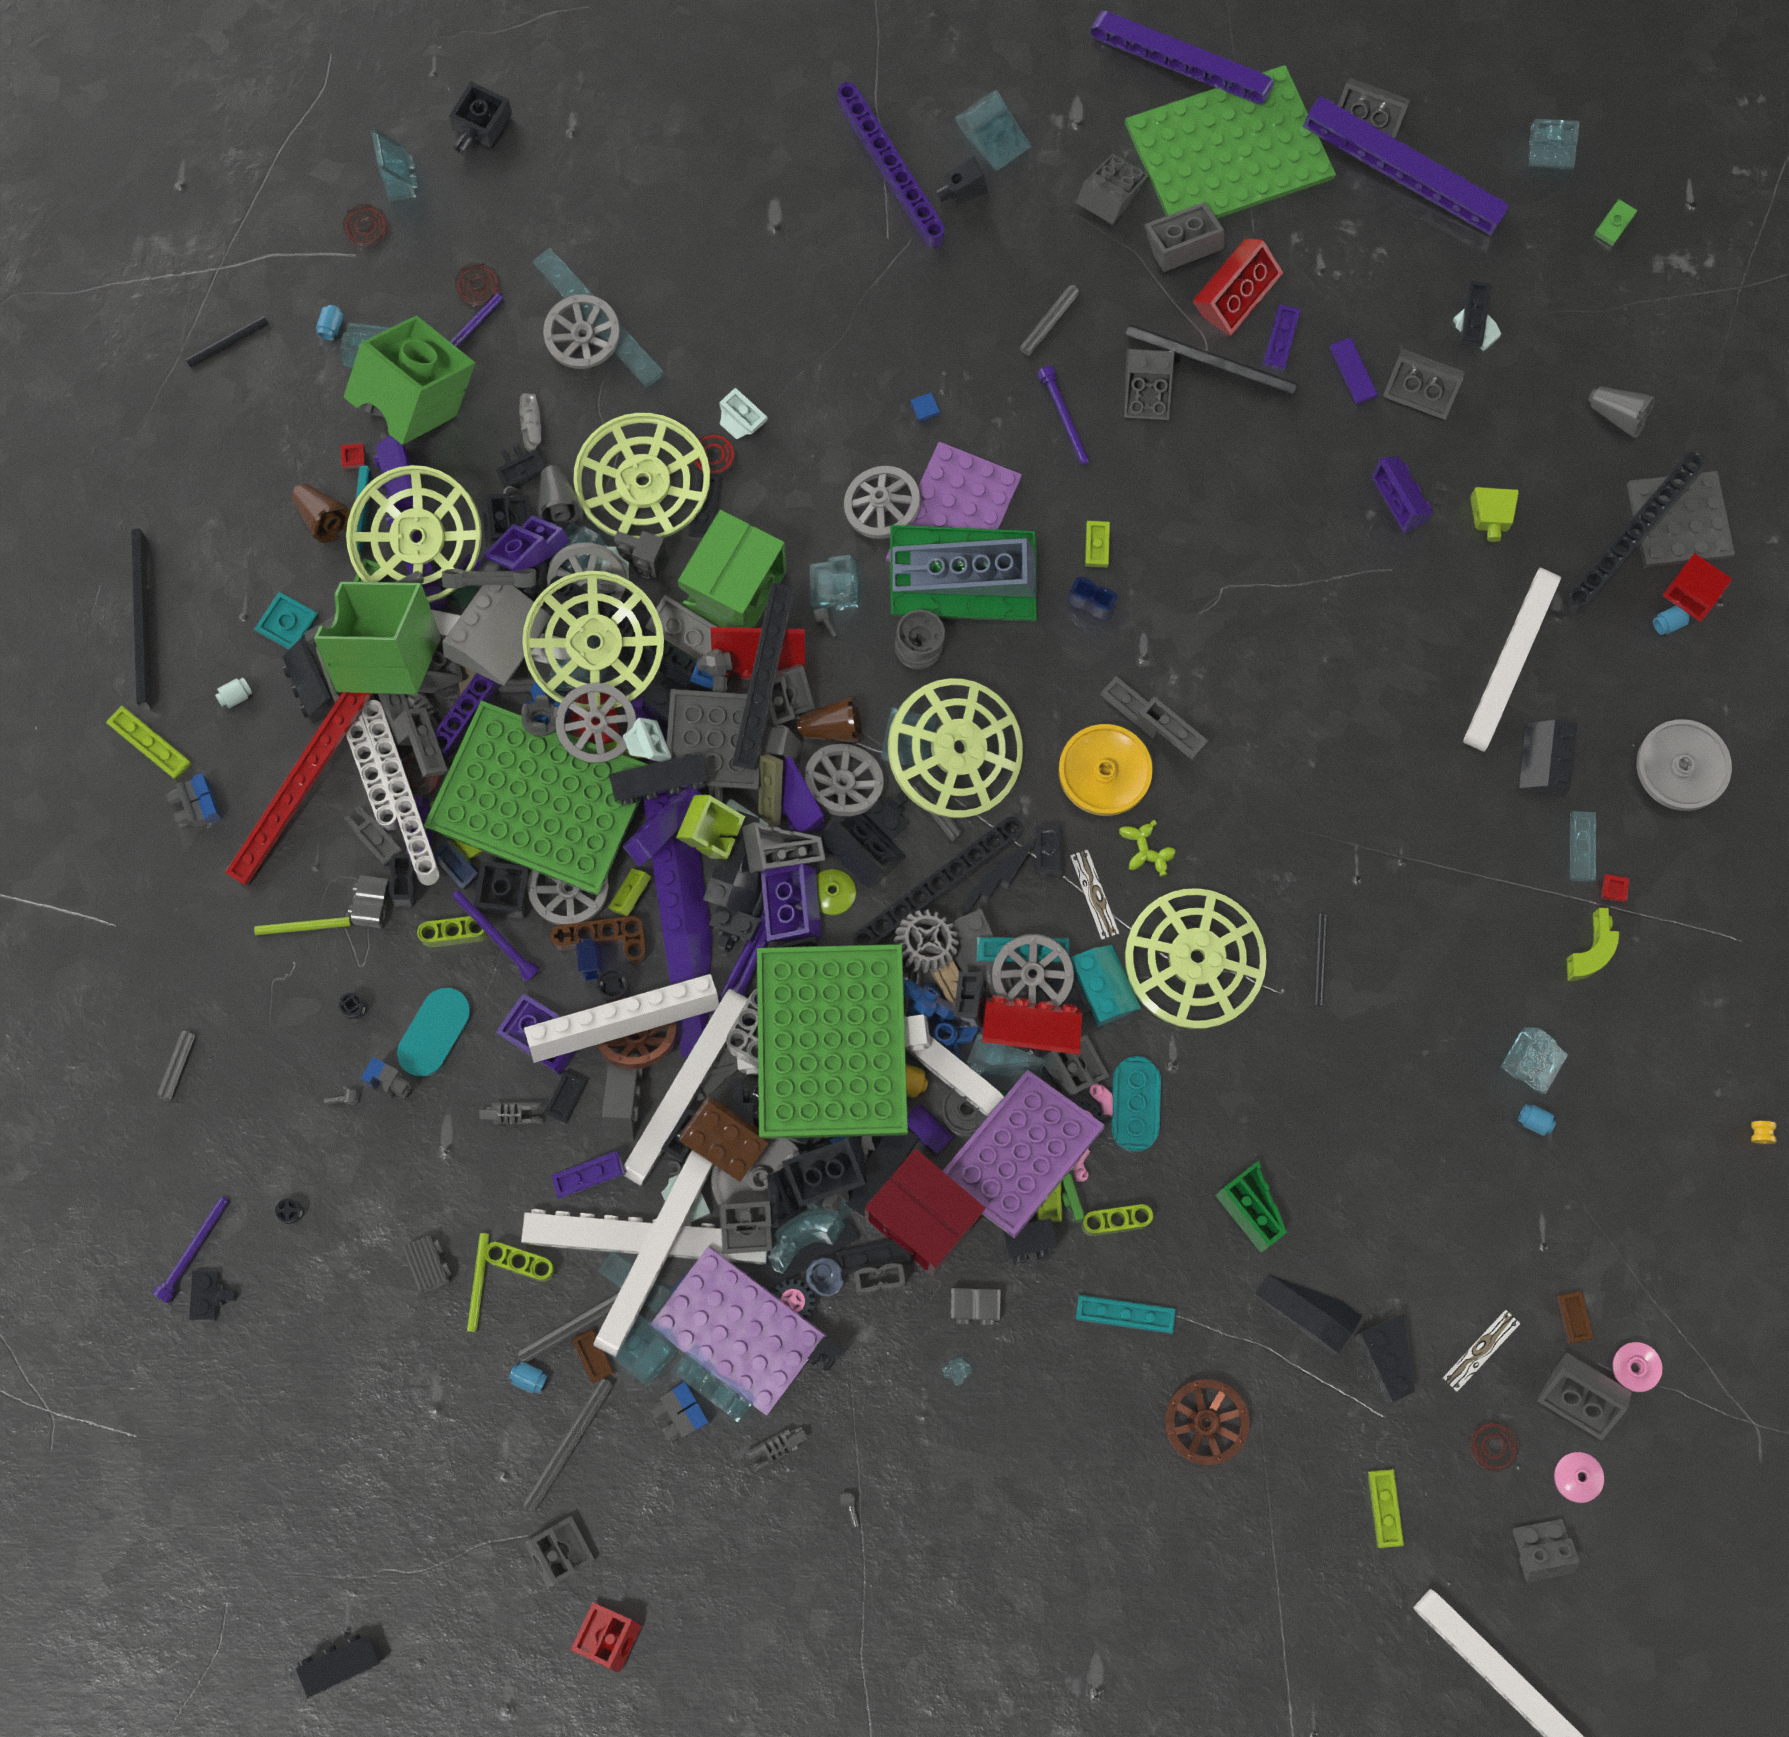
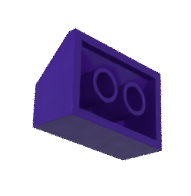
M387 436L376 445L377 454L374 455L376 467L381 468L382 474L398 467L410 466L405 445H401L392 436ZM411 474L394 478L381 486L382 489L386 488L387 495L384 497L389 499L400 491L411 489ZM413 496L401 499L394 506L399 511L406 508L407 510L412 509Z
M1400 457L1381 458L1372 474V479L1402 531L1406 533L1427 523L1432 515L1431 505L1422 497L1418 483L1412 480L1407 464L1402 463Z
M791 756L783 760L781 816L785 815L789 821L786 825L790 832L796 831L812 835L824 829V815Z
M798 864L762 872L761 880L767 941L792 942L813 936L821 938L816 870L805 864Z

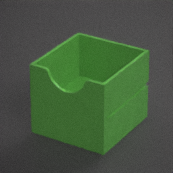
M416 315L360 343L344 398L356 408L366 403L377 407L387 421L389 435L401 445H404L457 416L465 394L464 389L467 388L475 362Z
M719 510L678 579L679 588L690 595L687 601L684 600L682 602V606L717 627L754 628L767 606L772 582L780 584L786 573L785 542Z
M340 582L335 592L336 613L334 622L329 629L325 626H319L314 637L336 692L417 694L441 639L434 616L430 612V606L422 584Z

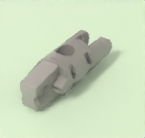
M523 393L520 396L519 406L521 433L523 434L526 450L531 452L541 443L540 411L535 394Z

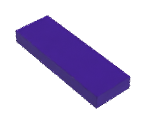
M1279 304L1262 366L1280 371L1285 370L1300 309Z
M1351 337L1331 344L1329 349L1355 404L1358 405L1377 398L1378 394Z
M615 1151L554 1174L551 1177L557 1197L562 1199L624 1176L626 1173L620 1153Z

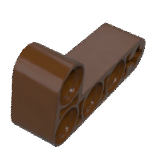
M635 916L559 925L554 927L550 933L551 941L559 951L623 944L624 953L629 963L639 965L647 957L644 928L641 920ZM630 925H637L639 927L638 931L634 934L628 933L627 928ZM606 928L615 929L614 935L610 937L604 936L603 932ZM583 931H590L592 933L591 937L587 940L580 939V934ZM572 932H574L576 941L572 939ZM561 934L565 935L564 942H559L558 940ZM638 947L642 950L639 956L632 957L629 955L632 948Z

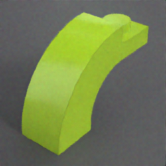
M1598 908L1593 913L1594 941L1591 949L1584 953H1573L1567 958L1568 981L1582 980L1593 975L1605 966L1614 955L1618 945L1619 931H1610L1612 928V916L1609 915V908Z

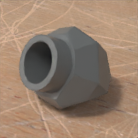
M720 649L711 650L698 660L697 667L700 671H706L708 675L724 676L726 671L732 670L729 652L722 653Z

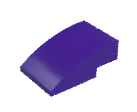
M532 515L521 527L513 524L483 556L510 570L520 571L550 558L569 542V539L563 528Z
M522 994L496 1033L532 1057L524 1028L560 1018L561 1016L527 995ZM576 1051L538 1062L560 1075Z

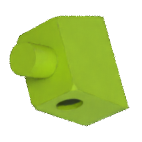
M1475 487L1470 500L1475 528L1487 531L1488 541H1500L1501 532H1506L1511 527L1516 509L1518 490Z

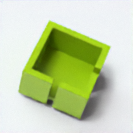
M694 795L676 838L691 847H697L696 850L712 859H728L735 839L719 838V836H737L745 816L710 795Z

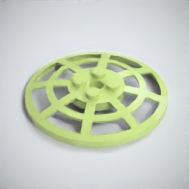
M633 413L608 421L589 436L576 459L574 486L576 496L586 516L607 534L615 537L617 531L601 523L593 515L590 508L603 505L612 516L622 521L618 531L625 534L628 533L632 524L651 525L660 523L665 532L655 535L665 538L686 527L702 509L710 487V469L703 446L688 428L676 420L663 415ZM636 423L657 424L654 438L639 436L626 439L621 427ZM666 428L682 435L695 450L683 457L674 446L663 441ZM612 431L618 444L607 451L600 463L588 458L587 456L595 444ZM649 444L651 448L649 454L634 455L630 446ZM660 448L669 452L677 461L665 466L657 458ZM622 451L626 460L622 462L619 468L615 469L607 466L612 457ZM698 458L701 461L704 475L702 492L689 490L690 473L687 465ZM584 466L596 471L595 486L598 497L585 500L581 485ZM681 469L683 473V488L670 486L669 475ZM603 474L615 478L616 490L604 494L602 486ZM642 476L649 479V482L643 486L637 484V479ZM666 495L679 497L677 502L664 513L659 503ZM622 498L629 504L626 515L615 510L609 502ZM686 499L698 501L692 513L681 524L673 528L668 518L680 509ZM651 507L656 517L648 519L635 518L638 508Z
M411 465L398 467L376 477L357 497L347 522V549L351 563L363 582H379L387 574L399 581L406 576L396 572L394 568L402 560L414 564L413 572L419 571L423 575V564L435 560L442 569L433 575L423 577L424 583L422 584H427L441 578L442 571L455 569L453 566L461 554L464 540H476L472 559L465 572L473 570L481 549V520L477 507L469 493L451 476L426 466ZM411 474V489L400 491L389 499L377 490L394 478ZM421 474L440 478L451 484L454 489L445 498L435 491L422 488ZM461 495L467 501L472 511L476 530L464 531L461 517L453 506ZM413 496L412 509L401 513L394 506L401 499ZM423 496L434 498L442 503L434 514L423 509ZM372 497L381 507L373 519L371 532H357L360 514L368 499ZM448 511L455 521L457 531L445 532L440 520ZM388 512L395 519L391 525L390 532H379L381 521L385 513ZM416 530L422 532V539L418 543H415L412 539V535ZM357 541L371 542L374 557L381 567L371 576L366 572L360 560ZM445 541H457L455 551L448 561L440 553ZM379 542H390L395 553L387 562L381 554ZM447 588L438 594L426 597L428 603L444 598L457 588Z
M584 571L557 580L539 595L527 615L522 643L524 657L530 673L542 690L555 701L561 703L565 698L554 691L563 681L575 688L586 684L569 676L578 666L590 670V683H600V670L610 665L621 675L602 684L615 687L627 680L636 688L626 696L629 701H632L648 687L660 667L663 656L664 636L658 612L651 600L640 588L619 575L602 571ZM587 579L588 594L573 597L562 605L552 596L555 591L567 584ZM597 579L617 583L629 589L633 595L625 603H622L612 596L598 594ZM640 600L652 616L656 628V636H642L640 624L631 611ZM588 601L589 614L576 619L567 611L578 603ZM598 601L610 603L619 610L609 619L598 614ZM546 602L555 613L547 625L545 638H531L534 619L540 607ZM625 616L629 618L636 637H621L617 625ZM561 617L570 626L566 638H552L554 627ZM591 636H598L601 640L600 646L596 649H592L587 645V640ZM657 645L653 666L648 676L642 682L633 671L640 661L643 646ZM636 646L634 657L627 668L618 659L622 647ZM531 648H545L548 661L556 672V675L548 683L542 679L535 667ZM552 648L567 649L571 660L562 669L555 659ZM594 692L597 710L600 711L604 704H600V693ZM616 701L611 709L621 707L622 705ZM573 702L584 710L590 711L589 704Z
M949 678L921 687L902 703L890 727L888 755L896 781L903 792L914 803L935 815L948 818H965L990 810L1010 792L1021 769L1023 743L1015 716L1008 705L996 693L974 681ZM948 685L968 686V699L953 698L940 701L934 689ZM980 690L993 698L1004 709L1007 716L997 721L988 709L977 703L978 691ZM925 694L932 707L921 716L916 727L902 724L909 708ZM954 705L966 706L963 719L952 720L945 707ZM975 710L983 714L990 721L991 725L981 730L973 723ZM934 713H937L943 724L939 726L935 733L924 730L923 728L928 719ZM1011 724L1017 741L1016 763L1005 758L1006 748L1002 729ZM899 733L913 736L912 754L915 766L905 771L901 768L898 756ZM995 733L999 743L998 755L987 751L986 738ZM920 739L931 742L932 757L922 761L920 753ZM956 741H961L964 745V751L961 754L957 753L954 749ZM984 760L996 764L991 774L982 781L977 769ZM938 765L945 771L947 776L944 784L934 779L927 769ZM1002 767L1012 771L1013 774L1006 787L997 797L990 801L985 788L996 779ZM921 774L929 785L941 792L937 804H932L920 796L910 785L908 779ZM969 774L974 787L965 789L953 788L957 775ZM977 793L982 805L968 810L946 809L950 795L967 796Z
M1183 889L1159 897L1138 916L1127 938L1125 968L1135 995L1153 1015L1178 1027L1207 1029L1233 1020L1253 1002L1265 977L1266 949L1257 924L1237 902L1225 895L1210 890ZM1185 895L1206 896L1204 909L1188 908L1175 912L1168 901ZM1216 899L1232 906L1248 923L1236 928L1226 917L1214 912ZM1160 906L1167 918L1157 926L1151 939L1137 937L1139 928L1154 909ZM1189 915H1202L1200 928L1187 930L1180 918ZM1212 918L1222 923L1229 929L1230 933L1219 938L1209 931ZM1172 923L1179 935L1172 944L1158 941L1163 930ZM1252 931L1256 936L1259 947V969L1246 965V948L1242 936ZM1235 940L1239 949V963L1226 959L1224 946ZM1134 946L1148 948V965L1152 977L1142 984L1139 983L1134 968ZM1156 950L1168 953L1170 967L1160 973L1155 960ZM1193 951H1200L1203 954L1204 959L1201 963H1196L1191 959ZM1224 968L1237 972L1232 983L1225 990H1223L1217 979ZM1175 975L1186 983L1183 995L1172 990L1164 981ZM1243 975L1255 978V985L1248 997L1233 1010L1227 996L1238 987ZM1208 983L1215 994L1207 998H1192L1195 986ZM1158 985L1167 996L1180 1002L1177 1017L1159 1008L1149 999L1145 992ZM1219 1002L1225 1014L1210 1020L1193 1021L1186 1019L1190 1005L1206 1006Z

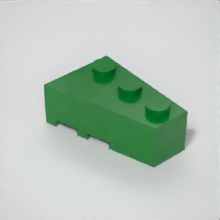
M1257 1161L1221 1189L1215 1196L1260 1253H1262L1285 1235L1287 1231L1277 1206L1272 1201L1269 1193L1270 1188L1268 1183H1265L1260 1170V1163Z

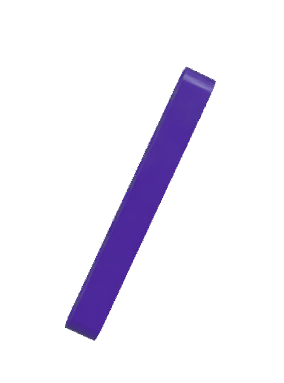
M1107 11L1099 13L1090 29L1091 35L1101 42L1256 104H1263L1274 86L1273 80L1263 73Z
M851 82L840 84L838 87V105L925 244L931 248L939 247L944 240V225L857 87ZM888 163H893V164H895V165H893V166H888V165H886V164H888ZM903 180L905 181V183H899L897 181ZM911 197H912V198H916V200H913V201H912V200H909L908 198H911ZM920 215H926V216H928V217H926V218H921V217H919V216H920ZM936 232L938 235H931L930 233Z

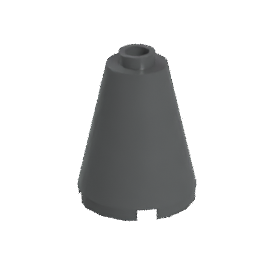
M1600 386L1598 389L1594 388L1588 399L1591 402L1590 407L1634 438H1637L1646 424L1645 420L1651 414L1656 400L1655 397L1649 394Z
M549 465L541 472L538 518L561 527L563 530L571 528L575 525L576 520L580 518L581 521L583 518V507L563 469L559 466Z

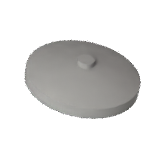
M1679 719L1657 726L1643 740L1637 754V772L1643 787L1653 799L1671 809L1692 811L1710 805L1722 795L1731 778V756L1724 741L1711 728L1696 721Z
M787 1138L769 1139L768 1145L741 1182L713 1165L711 1187L717 1204L769 1201L767 1175L782 1167V1161L789 1154L799 1151V1149Z

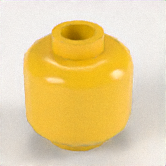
M905 1063L906 1096L916 1098L920 1092H925L928 1079H925V1071L923 1069Z

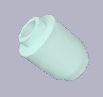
M236 678L217 688L219 693L215 696L222 707L226 705L230 709L248 699L252 691L244 678L239 680Z

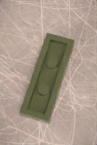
M767 753L760 755L758 817L768 823V826L777 827L780 826L783 761Z

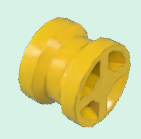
M1751 1122V1128L1754 1130V1135L1751 1136L1752 1143H1776V1137L1774 1136L1775 1122Z

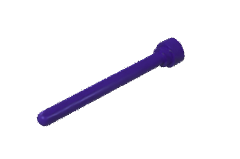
M500 293L495 294L450 343L458 347L503 300V295Z
M1054 366L1044 367L1037 372L1040 382L1048 386L1080 463L1087 465L1089 459L1056 385L1057 373Z
M460 891L453 893L454 900L519 967L520 976L525 981H528L538 972L540 968L534 962L526 961Z
M765 915L759 917L762 924L753 943L747 941L718 997L719 1004L730 988H734L754 950L765 925ZM716 1010L710 1011L708 1013L713 1015Z
M766 925L762 929L739 984L731 988L746 998L749 996L747 994V987L757 966V948H765L768 942Z
M226 1197L219 1198L165 1283L155 1287L152 1292L154 1296L169 1304L174 1296L172 1295L174 1285L228 1204Z

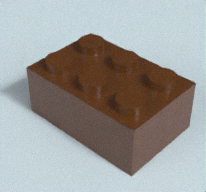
M710 1095L707 1096L681 1132L679 1140L739 1182H741L769 1143V1139L759 1138V1129Z

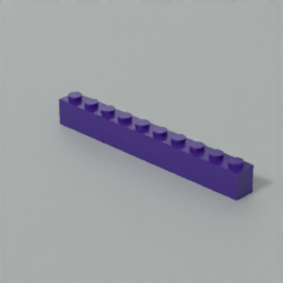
M1319 96L1308 113L1302 126L1490 236L1509 207L1502 199L1489 194L1483 188L1475 186L1464 177L1456 175L1445 166L1437 164L1426 155L1416 152L1405 143L1397 141L1390 137L1389 134L1371 126L1370 123L1352 115L1351 112L1338 107L1332 101Z

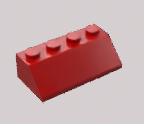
M1245 238L1196 296L1193 303L1203 318L1231 336L1279 279L1283 271L1263 240Z

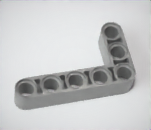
M757 989L751 993L726 1037L729 1052L758 1068V1058H755L752 1054L758 1050V1038L756 1037L758 1034V1005L755 1004L758 999ZM748 1018L756 1020L752 1026H745L743 1022ZM738 1038L744 1041L739 1047L731 1044L734 1039Z

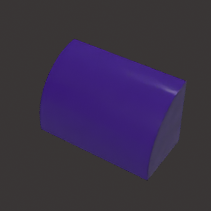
M922 1104L917 1105L907 1115V1129L919 1137L918 1141L935 1157L956 1137Z

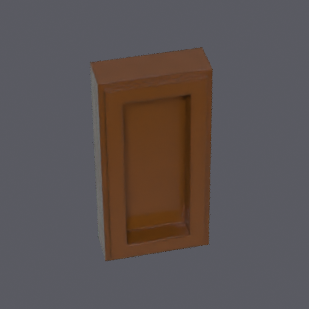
M1582 1291L1556 1296L1568 1344L1593 1340L1594 1337Z
M594 1328L571 1339L592 1384L601 1381L602 1378L615 1374L605 1351L594 1346L597 1337Z

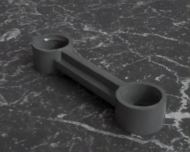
M527 568L520 571L465 572L462 569H447L442 571L443 587L451 589L462 588L466 585L533 587L536 585V570Z

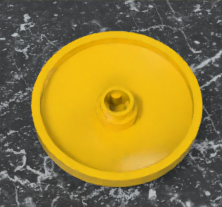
M1098 724L1079 731L1068 741L1060 757L1059 779L1065 794L1077 807L1094 815L1113 816L1132 809L1143 799L1152 779V761L1146 746L1134 733L1117 725Z

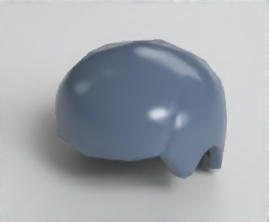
M818 1258L811 1262L806 1271L807 1285L818 1295L827 1297L835 1295L844 1284L841 1275L842 1268L833 1259Z

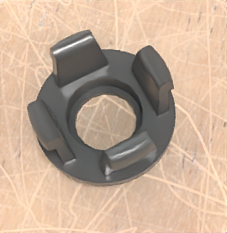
M537 695L535 702L530 705L523 704L521 720L524 729L534 736L542 737L552 734L556 731L558 707L551 704L549 697L545 695ZM537 715H546L550 723L546 726L545 723L532 721Z

